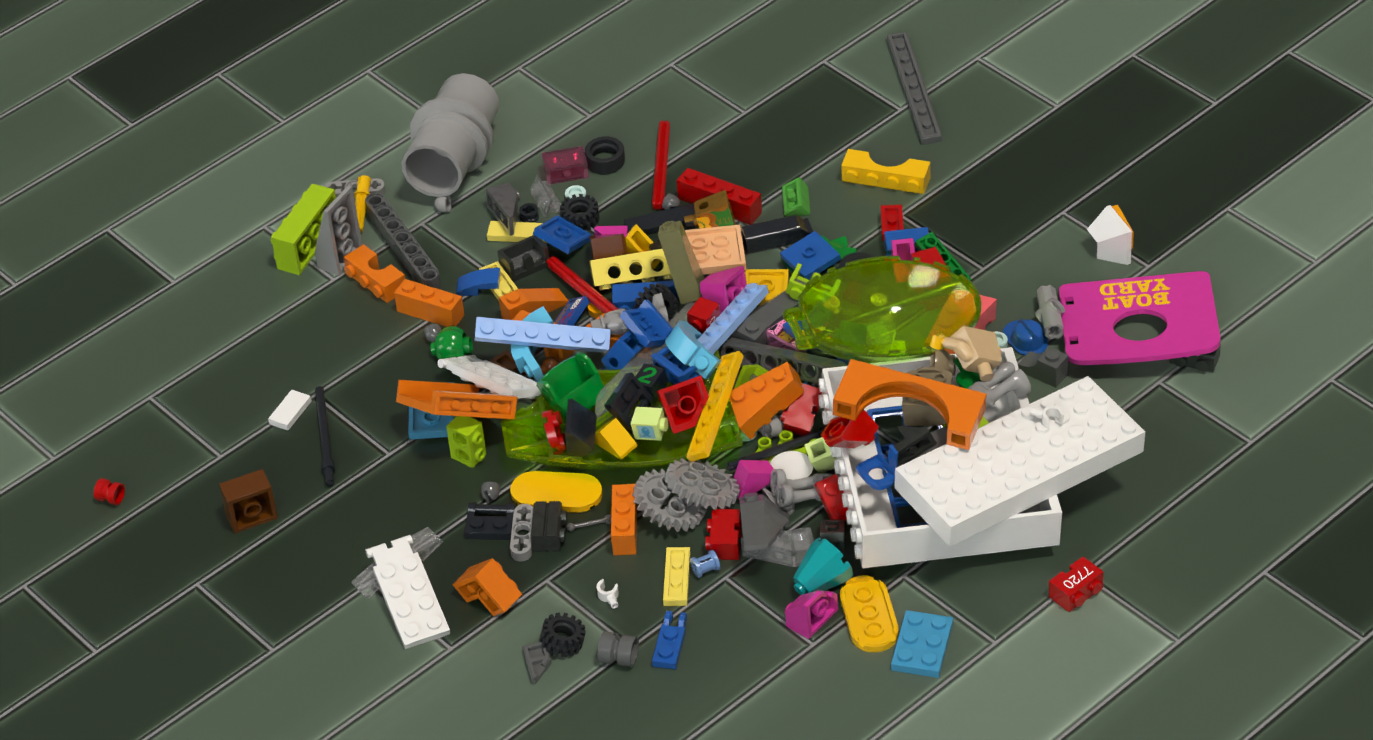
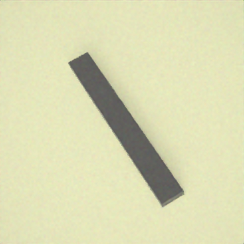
M907 32L887 35V42L921 145L942 142V135Z

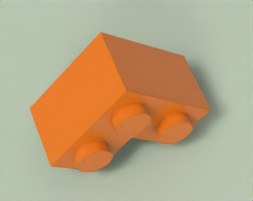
M493 558L469 567L452 584L467 603L479 599L492 616L506 612L522 595L517 584L505 574L502 566Z

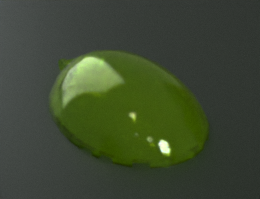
M878 256L847 262L845 267L835 269V267L829 268L827 273L821 277L816 275L806 283L805 289L799 295L798 307L786 309L782 315L784 320L789 323L796 338L795 345L797 349L818 348L825 353L847 361L853 359L865 363H877L930 357L936 351V349L929 345L932 336L944 335L951 337L963 326L974 328L981 314L982 302L979 292L973 283L963 274L958 276L949 271L950 267L936 261H934L933 265L920 262L918 257H914L913 261L900 260V256ZM798 321H801L802 328H803V330H804L805 336H804V334H803V332H802V330H801V327H800Z

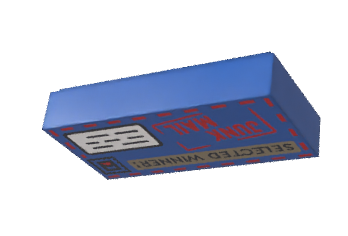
M582 296L570 299L554 323L574 326L590 302L588 298Z

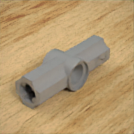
M1051 285L1040 286L1037 289L1039 309L1035 312V315L1043 324L1045 336L1050 340L1053 338L1059 339L1064 334L1061 315L1065 312V308L1058 301L1054 287Z

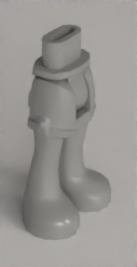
M662 293L655 294L652 304L669 323ZM621 308L604 314V318L602 315H599L600 319L590 321L591 327L610 329V335L625 334L629 329L619 317L625 309Z
M1006 361L997 366L996 371L993 372L994 377L991 380L975 382L968 388L987 394L986 409L992 407L999 398L1012 390L1019 397L1026 396L1031 392V384L1026 374L1021 369L1015 370L1014 364ZM1000 383L998 386H996L995 388L991 389V387H993V386H995L996 384Z
M773 469L770 477L772 494L776 496L777 505L780 507H788L791 504L810 499L821 501L814 484L833 474L817 473L810 477L792 480L786 478L783 469Z

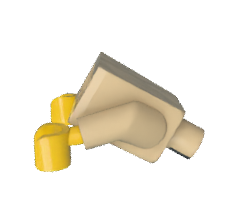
M963 326L951 337L933 335L929 344L937 350H942L943 347L953 350L962 367L966 371L978 373L981 381L984 382L994 377L992 370L1001 364L1002 351L999 349L996 334L991 331Z

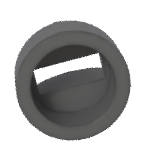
M668 193L663 200L662 208L667 210L679 207V198Z
M431 324L424 329L425 337L429 342H435L437 334L442 330L439 324Z
M485 482L481 485V494L485 500L492 501L498 498L500 493L498 483Z

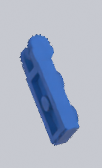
M666 611L664 623L661 625L655 647L652 667L677 669L686 634L687 613L681 612L677 627L671 626L673 621L672 611Z

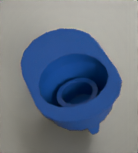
M1020 319L1008 323L1003 329V333L1008 338V343L1019 354L1024 356L1029 351L1043 353L1048 346V340L1043 333V329L1036 321Z

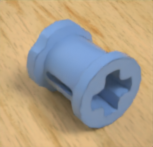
M713 550L702 557L690 558L692 570L698 578L711 570H720L719 559Z

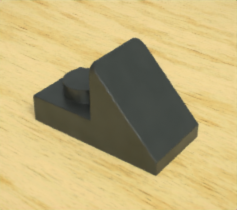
M898 426V429L905 438L893 445L896 451H898V467L915 459L937 444L928 428Z
M821 520V540L827 539L841 553H844V520Z

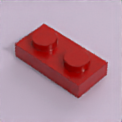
M902 204L881 205L882 241H884L885 231L904 230Z
M837 474L816 482L814 487L830 520L847 521L846 511L848 507H843L842 494L844 491L839 490Z

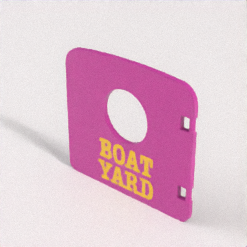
M1205 271L1064 284L1059 288L1060 303L1065 308V312L1062 314L1065 351L1069 355L1068 361L1073 364H1119L1190 357L1194 355L1200 356L1201 354L1211 353L1220 346L1221 339L1209 273ZM1074 301V304L1066 305V302ZM1135 314L1154 315L1163 319L1167 324V328L1162 334L1142 341L1122 338L1114 331V326L1117 322ZM1070 341H1078V344H1070Z

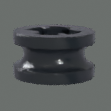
M526 203L520 207V220L522 222L535 223L539 219L537 205Z

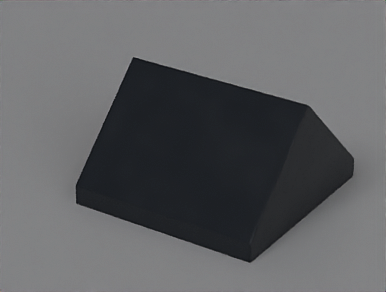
M568 399L565 428L568 464H574L594 449L597 420L595 413L573 399Z

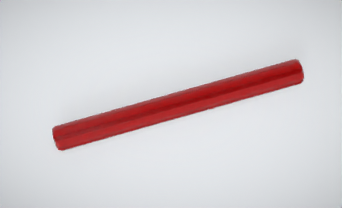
M667 120L665 122L660 121L658 126L652 208L654 210L663 209L662 203L665 198L670 122Z
M552 256L550 259H547V266L582 296H586L590 303L602 313L618 309L557 257Z

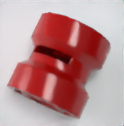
M100 478L96 482L93 495L98 501L107 500L110 504L119 505L125 495V486L123 483H111L108 479Z

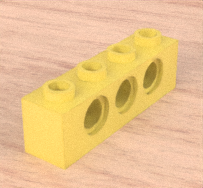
M663 249L589 261L593 286L599 287V290L611 289V284H629L635 280H642V283L654 282V277L663 276V280L672 279ZM657 259L662 262L663 267L661 271L656 272L651 268L653 260ZM632 263H637L641 266V273L639 275H633L630 272L629 267ZM614 266L619 269L620 275L618 278L613 279L608 275L610 267Z

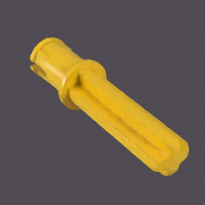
M365 175L358 177L357 190L354 192L360 233L363 232L366 213L365 199L370 194L371 178Z

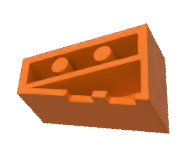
M786 362L733 389L729 399L739 428L751 440L756 436L755 432L764 424L768 425L772 421L771 418L781 409L784 411L805 391L799 374Z

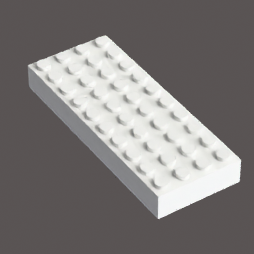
M1087 376L978 428L970 450L945 444L895 468V489L946 544L951 547L1144 451L1145 431ZM1048 406L1060 407L1064 412L1063 425L1058 418L1049 417L1048 429L1042 424V419L1030 415L1031 409L1044 410Z

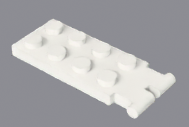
M475 355L438 360L439 368H446L452 371L461 380L475 383L476 387L489 389L492 394L517 396V401L520 398L535 399V396L542 395L536 386L537 382L487 360L478 359Z
M411 535L390 541L392 548L389 549L385 543L365 549L367 557H373L376 564L373 567V572L404 648L408 649L449 635V626L418 552L413 553L410 544H413Z

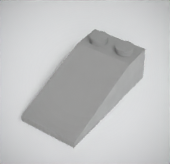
M350 185L324 210L315 249L317 267L337 276L344 271V256L362 245L353 188Z

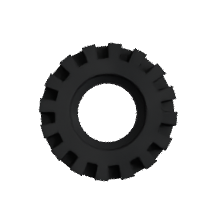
M574 194L571 199L567 197L565 198L566 201L561 202V217L581 229L591 230V226L595 227L596 223L599 222L598 202L595 201L594 197L590 198V195L587 194L585 197H583V194H579V197H576Z
M653 283L649 284V289L644 287L645 292H639L640 298L635 299L637 303L634 304L635 309H638L644 300H649L652 303L653 296L662 293L664 306L670 321L672 319L670 315H675L676 313L673 308L678 307L675 295L665 285L656 283V286Z
M559 612L555 614V617L551 614L549 618L544 620L540 642H542L543 648L547 647L546 651L548 653L554 651L553 655L558 656V653H561L562 657H566L568 653L571 657L574 655V652L577 654L580 651L586 630L585 625H581L582 621L580 619L575 620L576 616L574 615L567 617L568 613H564L561 616ZM556 633H565L570 637L559 636Z

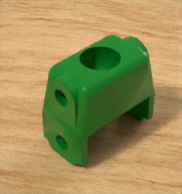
M581 352L553 367L536 385L554 412H560L562 421L565 424L568 399H573L590 410L604 400L607 394L606 388L592 360L585 353Z

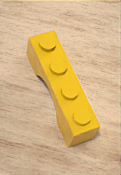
M853 149L847 150L841 165L842 181L913 193L924 194L931 178L929 161L909 159L901 165L887 167L873 162L869 152Z

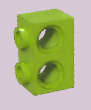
M456 416L446 426L451 458L474 468L486 455L482 422L471 417Z

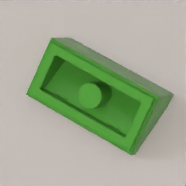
M799 177L783 185L784 215L786 217L809 215V191L806 183Z

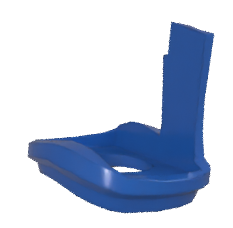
M889 445L888 457L879 453L856 466L857 473L874 490L881 491L895 484L898 451H896L893 445ZM880 468L885 470L887 475L883 479L876 480L869 475V472L872 469Z

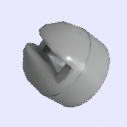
M450 196L438 197L435 200V206L439 212L451 211L452 201Z

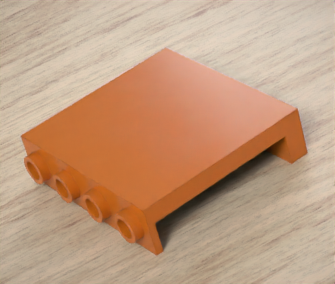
M398 380L396 402L434 415L515 419L517 396L479 393V387H476L475 384Z

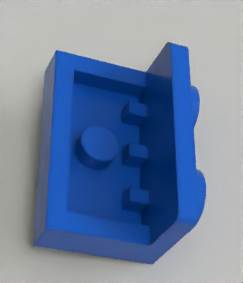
M644 300L638 309L623 310L619 316L624 321L625 326L638 338L639 343L645 348L663 346L666 338L673 330L649 300Z

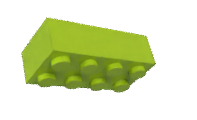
M311 184L307 191L303 193L298 203L293 206L289 215L283 219L277 231L272 234L271 243L278 270L300 275L315 255L323 212L336 199L335 189Z

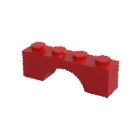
M687 168L677 179L679 200L692 204L697 200L726 190L735 220L752 225L762 213L761 193Z

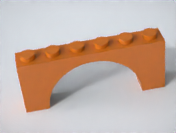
M851 359L833 398V415L855 421L864 408L878 400L890 397L914 398L931 405L942 415L947 424V445L970 450L986 410L987 394Z

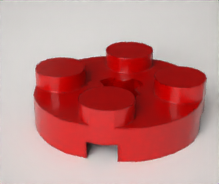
M553 409L542 412L543 418L547 417L548 420L547 423H544L550 446L551 448H557L554 454L557 456L566 453V438L560 424H563L560 412H554Z

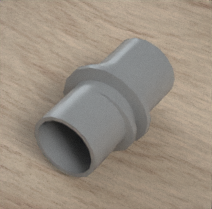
M461 73L452 75L444 81L435 99L427 101L417 109L410 123L412 142L402 160V172L407 182L417 191L434 197L449 196L458 190L467 172H472L482 165L493 144L491 124L499 110V98L494 88L486 80L472 74Z

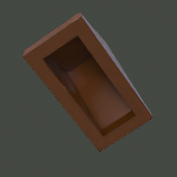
M624 234L589 236L594 260L627 255Z

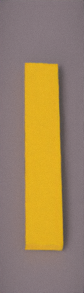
M740 351L721 356V362L717 367L708 393L709 398L702 410L686 457L690 462L707 458L710 455L744 357Z

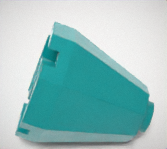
M817 538L810 545L793 577L795 583L793 587L800 595L818 590L826 591L848 581L853 576L852 567L848 561L842 562L843 554L827 539L821 540V538Z

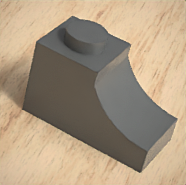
M1048 347L1044 353L1029 351L1018 363V368L1026 375L1056 388L1068 375L1069 355L1051 347Z

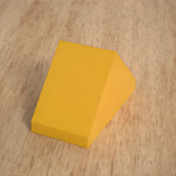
M637 224L625 236L627 254L650 251L649 246L654 243ZM653 260L651 262V268L655 269L657 265L660 263V260Z
M617 418L605 423L595 432V444L620 460L637 447L635 440Z

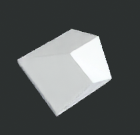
M1111 205L1106 206L1087 229L1097 242V259L1125 265L1131 264L1132 231Z

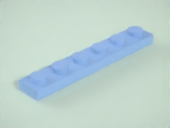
M757 283L746 285L697 340L714 354L769 293L767 285H758Z
M476 317L474 341L607 353L610 345V329Z

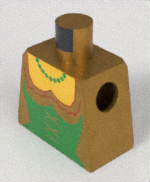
M726 190L695 201V214L684 216L687 229L698 226L701 229L736 225Z

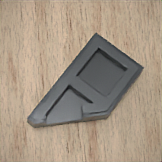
M542 642L522 646L532 684H536L551 665L550 654L546 651L547 647H542Z

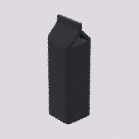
M797 215L741 227L742 241L747 254L795 244L813 232L808 218L803 219Z

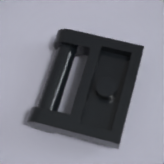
M632 372L625 374L604 405L629 434L633 433L631 421L635 409L630 417L627 415L639 399L640 402L636 407H650L654 402L653 396Z
M469 502L464 532L465 539L511 540L513 514L516 504L489 505ZM476 514H507V516H476Z

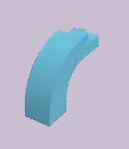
M544 306L530 313L522 320L554 324ZM511 344V353L520 374L525 372L528 378L533 377L536 382L541 380L543 373L534 359V354L538 347Z
M679 321L665 340L667 347L683 364L690 367L695 366L697 373L704 379H709L721 360L697 340L702 335L687 321Z

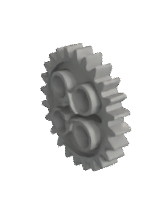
M683 458L680 459V462L674 460V463H670L665 474V482L668 483V488L673 489L672 493H679L678 498H686L687 503L695 502L697 507L699 504H702L705 509L708 506H711L714 510H716L717 506L721 509H724L725 506L731 507V504H735L740 491V485L736 484V479H732V474H725L726 469L719 470L717 468L718 465L711 466L709 461L702 463L701 460L690 462Z
M653 469L651 474L646 471L644 476L641 475L633 488L632 496L635 497L633 502L639 504L637 510L645 511L643 517L650 516L651 523L657 521L658 527H662L664 524L667 530L670 531L671 527H674L677 532H679L680 528L687 531L689 527L694 529L696 525L700 524L706 513L704 506L699 504L697 507L695 502L687 503L686 498H678L679 493L671 498L673 489L667 487L668 483L665 482L666 473L663 469L659 473ZM668 503L665 509L662 510L663 505Z

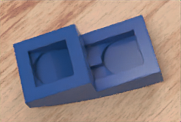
M500 268L477 270L459 277L456 294L459 296H478L479 289H499Z

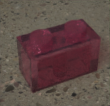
M583 146L542 153L547 185L589 178L587 159Z

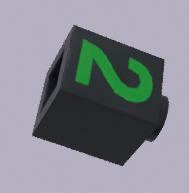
M644 363L635 376L653 396L654 403H656L659 399L656 391L664 389L668 385L664 368Z

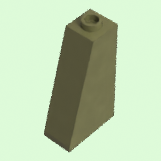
M667 221L659 227L658 237L680 303L685 304L697 301L699 297H702L700 282L705 278L682 222Z

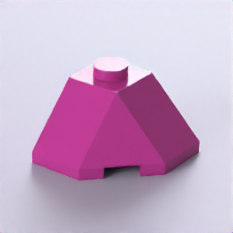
M744 266L710 274L700 282L702 297L719 303L720 314L747 285Z
M818 590L799 596L793 603L788 604L785 609L786 627L809 639L838 610L837 593Z

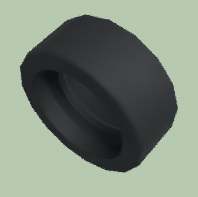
M610 136L598 137L588 142L585 147V161L588 169L598 174H610L621 169L625 163V152L622 142ZM602 152L615 153L610 158L600 159L594 157Z

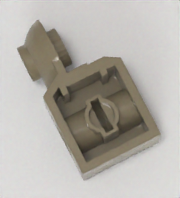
M936 349L935 354L930 356V367H921L907 373L953 385L952 376H955L956 371L955 355H950L945 349ZM903 397L904 426H932L946 423L942 415L931 405L914 398Z

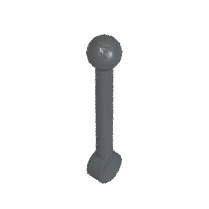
M611 514L597 520L577 524L568 523L566 529L572 532L576 528L600 523L611 524Z

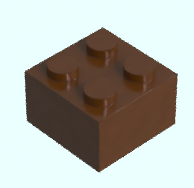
M263 469L219 484L225 514L234 534L278 519L272 487Z

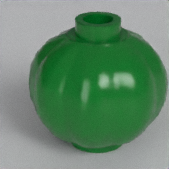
M456 326L443 328L437 334L435 342H431L432 356L436 355L438 360L452 357L457 358L473 353L472 338L470 336L467 337L465 331Z

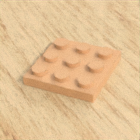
M740 225L685 230L703 275L713 274L738 266H744V270H746Z

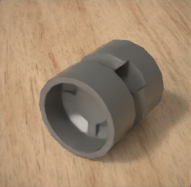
M603 631L598 645V661L609 664L617 661L618 665L633 667L639 649L638 636L623 634L620 638L618 633Z

